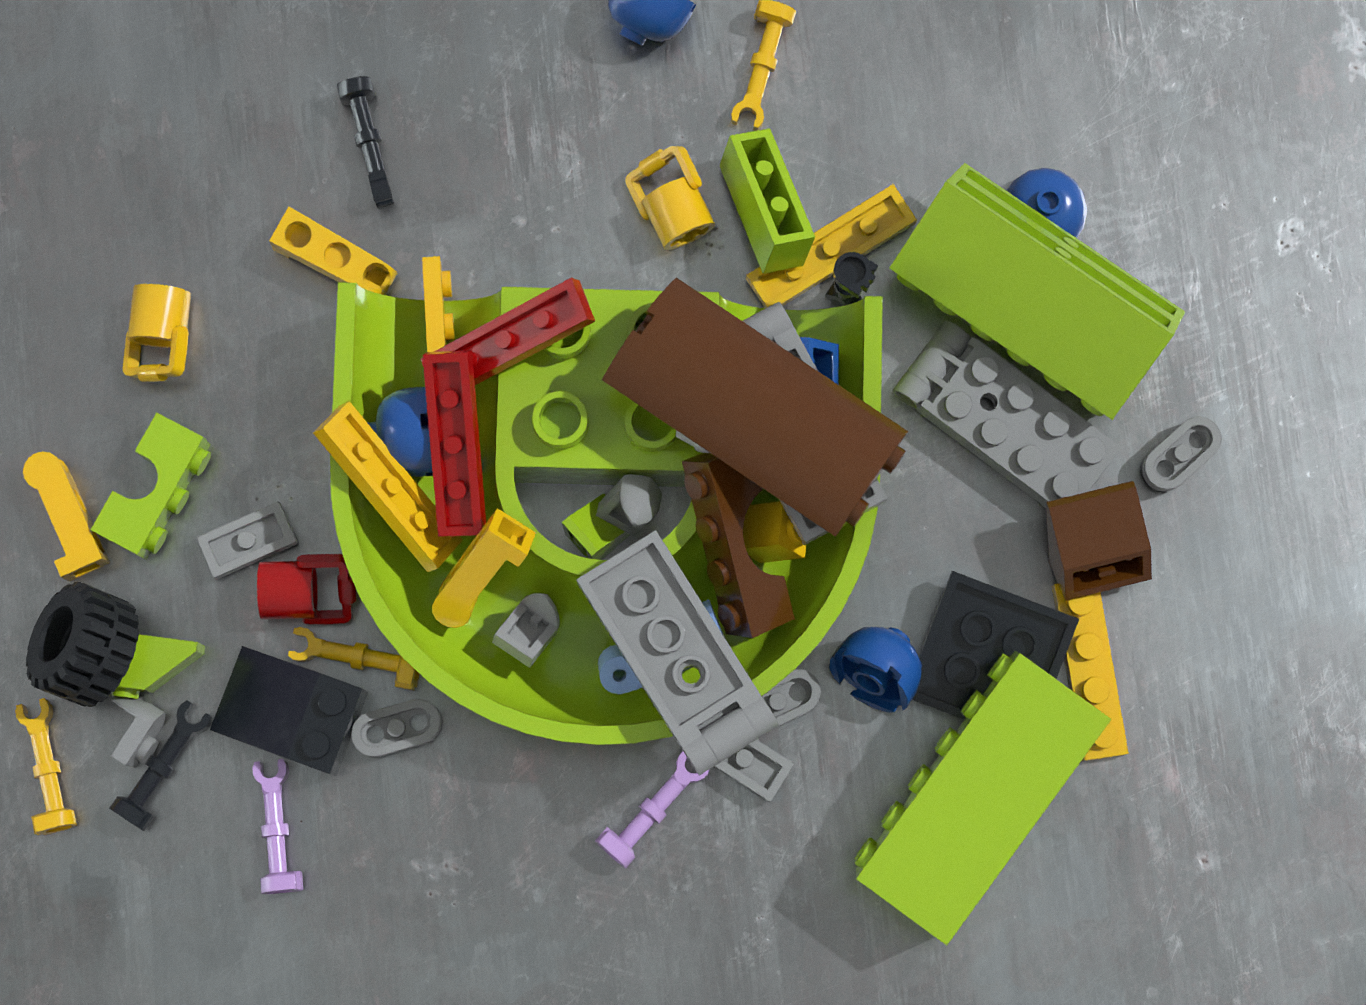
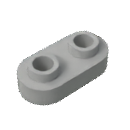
M1202 416L1192 417L1183 422L1144 459L1142 474L1146 483L1153 489L1162 492L1174 490L1183 484L1219 450L1222 437L1218 426L1209 418ZM1190 434H1197L1202 438L1203 445L1201 448L1191 446L1189 443ZM1158 463L1169 465L1171 469L1169 477L1159 475L1157 472Z
M795 669L769 692L764 694L762 698L779 724L777 727L810 712L819 702L821 688L817 678L812 673L802 669ZM801 685L806 691L805 698L801 701L793 700L789 695L791 686Z
M412 699L370 711L361 715L355 721L351 732L352 741L358 751L370 757H381L431 742L439 734L442 724L441 715L432 703L423 699ZM417 714H423L427 718V726L421 731H416L411 726V720ZM375 726L381 727L384 731V737L379 743H371L368 739L369 730Z

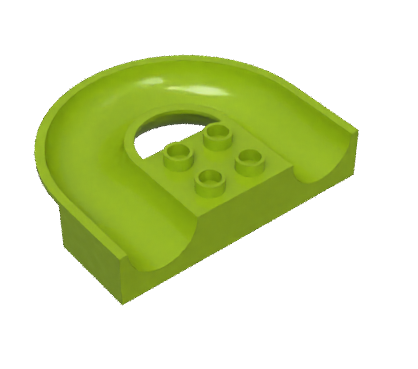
M338 282L332 413L339 405L350 401L366 422H376L378 406L385 397L398 390L425 387L424 367L421 362L423 354L427 353L424 300L398 298L374 293L360 287L357 283ZM501 287L498 293L487 297L444 301L445 314L453 313L455 340L551 288ZM583 289L595 319L594 323L475 385L486 522L498 508L536 532L528 555L519 567L506 560L479 594L468 623L458 628L442 625L435 619L432 613V605L439 594L443 580L477 535L460 536L463 541L436 570L427 572L330 455L331 502L336 533L345 564L363 604L380 631L402 658L430 684L458 704L482 717L528 735L559 742L589 745L636 744L670 738L673 735L643 687L628 693L615 694L606 690L601 684L598 670L599 656L603 650L616 644L578 586L576 579L607 560L580 557L548 541L538 532L526 516L520 504L515 483L616 485L623 476L633 474L650 477L661 487H685V472L682 461L699 455L702 452L696 451L694 446L677 438L674 428L602 381L603 376L632 330L636 331L644 321L648 308L662 291ZM699 292L742 321L766 309L728 301L720 295V292ZM864 296L858 302L834 308L785 310L799 337H810L839 344V385L881 413L883 296ZM446 340V344H449L455 340ZM433 476L412 477L435 505ZM763 489L750 505L778 502L779 499ZM692 500L681 521L663 539L664 544L701 602L710 600L727 643L761 696L769 692L802 663L821 642L842 612L858 581L871 544L878 506L864 513L855 527L846 523L836 537L827 533L806 544L805 558L760 563L750 558L763 572L785 577L795 618L754 638L725 634L724 627L718 618L719 606L714 586L707 574L708 563L703 543L696 531L697 520ZM535 593L548 594L555 603L559 613V628L556 636L529 668L493 644V638L524 597ZM690 668L682 672V678L685 682L693 684L700 679V673L696 668Z

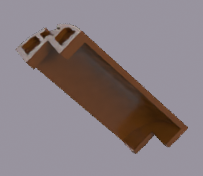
M676 277L648 308L647 316L637 330H632L603 376L602 381L836 537L846 523L855 527L869 506V503L863 500L872 483L883 470L891 474L904 456L906 450L899 445L908 431Z

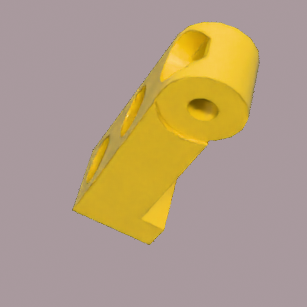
M289 206L269 240L272 249L287 258L291 257L337 282L357 283L360 287L374 293L386 295L398 274L387 263Z
M50 452L34 453L25 462L23 475L28 485L38 490L66 556L54 561L60 577L70 582L110 564L98 534L91 531L93 522L67 465Z
M497 508L443 580L439 594L432 605V613L435 619L442 625L452 628L462 627L468 623L479 594L506 560L519 567L528 555L536 532Z

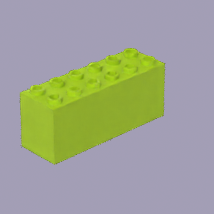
M966 163L944 183L889 268L897 273V279L904 286L915 291L922 290L934 299V304L941 311L952 316L957 314L971 324L970 328L979 337L988 341L994 339L1007 348V353L1013 360L1024 366L1032 365L1044 373L1045 380L1051 386L1061 391L1069 390L1082 399L1081 403L1088 411L1097 416L1105 415L1111 420L1114 419L1174 336L1185 314L1184 310Z
M1016 651L1010 657L1005 654L999 657L987 674V676L993 679L992 683L984 694L977 690L972 694L961 710V713L966 718L957 731L951 727L946 730L934 747L935 752L939 756L930 768L925 764L919 767L908 783V789L912 793L904 804L897 800L893 803L881 820V827L885 829L877 841L869 837L854 858V864L858 866L856 868V879L945 945L949 944L1111 721V718Z

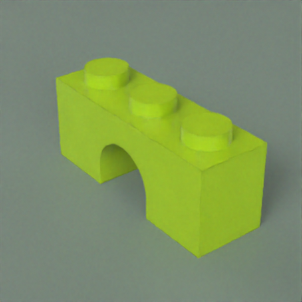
M156 412L135 450L143 459L153 463L157 469L158 480L154 490L141 499H129L112 491L94 522L91 531L147 560L150 553L156 554L167 537L168 531L164 528L172 513L175 515L179 514L188 500L189 491L186 488L194 474L197 476L201 475L211 457V452L208 451L211 444L203 436Z

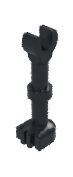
M359 76L346 79L337 84V90L341 103L351 106L357 129L354 139L356 147L362 149L374 202L377 207L393 204L391 189L378 145L382 141L379 129H374L367 100H371L376 96L371 78Z
M848 252L841 255L833 269L835 281L825 294V297L830 301L834 299L844 306L860 301L862 299L860 295L862 290L867 292L870 285L874 282L876 277L874 273L878 265L856 252Z
M188 700L179 706L176 714L178 723L173 733L157 756H150L145 764L148 766V769L127 798L125 796H117L109 809L142 831H145L154 818L151 813L142 807L162 778L168 779L174 770L171 768V765L187 742L195 734L208 730L213 718L205 713L199 723H188L187 715L193 707V704Z

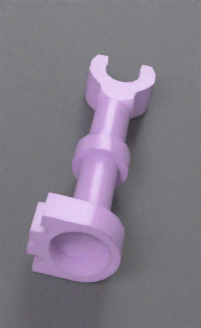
M684 752L677 758L674 774L651 800L646 797L639 805L642 810L619 836L607 827L595 840L599 847L625 869L635 859L632 847L654 822L660 824L667 816L664 811L689 783H697L707 776L709 770L700 776L697 773H690L686 770L685 761L688 758Z
M278 759L277 775L272 778H266L263 773V763L257 761L254 762L252 769L254 778L262 785L266 825L261 826L262 838H267L269 874L260 879L261 894L299 892L303 890L302 872H287L285 837L289 836L288 824L283 821L282 785L288 778L289 766L284 759Z

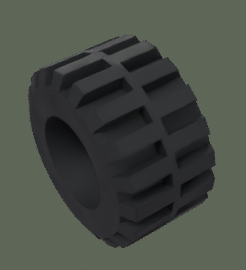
M74 582L72 585L67 584L44 607L33 628L26 656V667H28L26 674L28 680H31V685L34 688L84 707H93L98 702L106 700L110 693L114 692L119 686L135 654L139 630H137L139 619L138 615L135 614V607L126 600L85 583Z

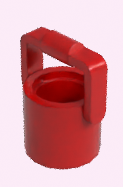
M306 554L298 556L297 561L259 563L257 572V601L261 620L302 619L304 624H342L350 621L353 609L352 603L357 600L356 587L346 567L343 554ZM338 567L339 602L342 604V610H318L317 568Z

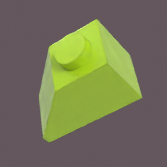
M604 493L562 521L565 535L589 559H604L630 536L627 532L596 516L598 504L606 496Z
M139 634L135 654L129 669L114 692L112 691L111 696L139 699L140 691L154 693L202 657L205 652V646L199 642Z

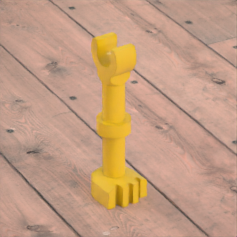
M773 0L758 1L754 19L765 23L766 26L758 53H753L750 65L753 67L744 99L734 106L731 113V121L734 125L738 124L739 116L745 111L752 112L756 117L753 130H760L763 125L764 112L760 105L769 73L774 72L778 60L774 56L782 29L792 26L797 11L791 6Z
M297 627L293 630V634L306 637L308 640V647L305 651L301 653L295 651L288 652V656L295 661L307 662L318 657L350 663V667L357 670L370 667L396 672L395 687L413 691L417 688L420 674L401 655L369 649L368 644L359 642L352 646L319 639L314 632L303 627Z
M45 698L39 699L41 713L35 719L29 718L28 710L23 704L16 705L15 710L16 718L21 724L26 726L31 737L36 765L32 767L34 779L40 780L46 809L44 813L31 816L34 834L38 836L53 834L77 826L74 810L64 808L57 777L61 773L59 761H54L48 734V724L53 718L54 711L52 704Z

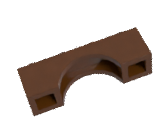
M701 453L683 460L685 488L692 500L697 520L696 531L703 543L708 563L707 574L714 586L719 606L718 618L724 627L725 634L754 638L794 620L785 577L767 574L760 570L750 559L744 543L743 526L747 510L763 488L711 453Z

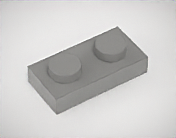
M279 501L196 537L213 578L216 580L298 544Z
M756 739L714 767L768 802H771L794 766V763Z

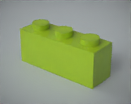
M771 129L730 135L719 167L762 273L803 266L815 235Z

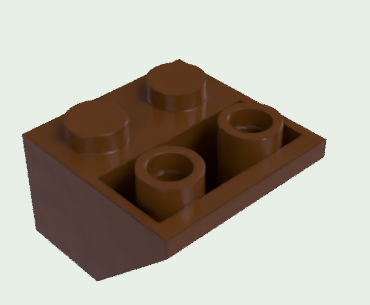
M1134 481L1046 502L1049 563L1065 601L1152 579L1151 546Z

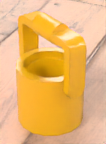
M670 146L665 150H657L640 161L639 167L626 176V186L639 213L645 220L650 219L664 250L685 246L706 235L715 227V222L698 189L702 186V181L687 150L683 146ZM676 157L685 177L670 181L645 195L639 180L651 176L668 165L670 160Z
M138 284L133 287L122 367L125 375L138 378L141 382L165 381L168 377H179L183 374L189 336L187 329L191 293L189 291L161 284ZM141 345L171 348L169 365L147 364L139 366Z

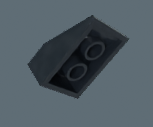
M242 646L210 730L327 774L337 776L352 737V727L360 716L368 692L363 688Z

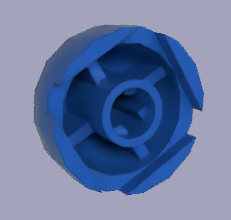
M608 0V8L612 18L623 26L620 35L642 46L646 38L652 41L663 42L675 37L683 30L696 6L690 0Z
M1050 168L1029 170L1013 180L1006 191L1074 237L1078 238L1084 229L1087 214L1084 193L1076 181L1064 172Z
M413 387L395 391L385 397L378 406L376 422L367 423L387 446L390 454L405 468L411 477L433 476L425 387Z
M863 627L853 632L838 646L830 659L829 669L839 685L845 679L849 684L857 688L850 695L874 709L887 713H894L898 706H902V711L905 710L915 696L921 680L922 664L915 648L910 643L909 637L901 630L892 627Z

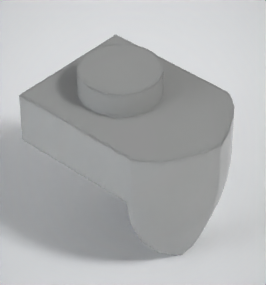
M633 474L625 475L599 502L596 516L635 536L645 524L649 523L657 515L662 498L661 490L650 477Z
M541 593L524 597L495 633L492 643L530 668L556 636L559 628V613L551 597L548 594Z
M113 696L110 700L135 718L111 754V757L126 766L136 768L140 762L145 764L155 752L159 743L155 738L164 724L166 714L148 702Z

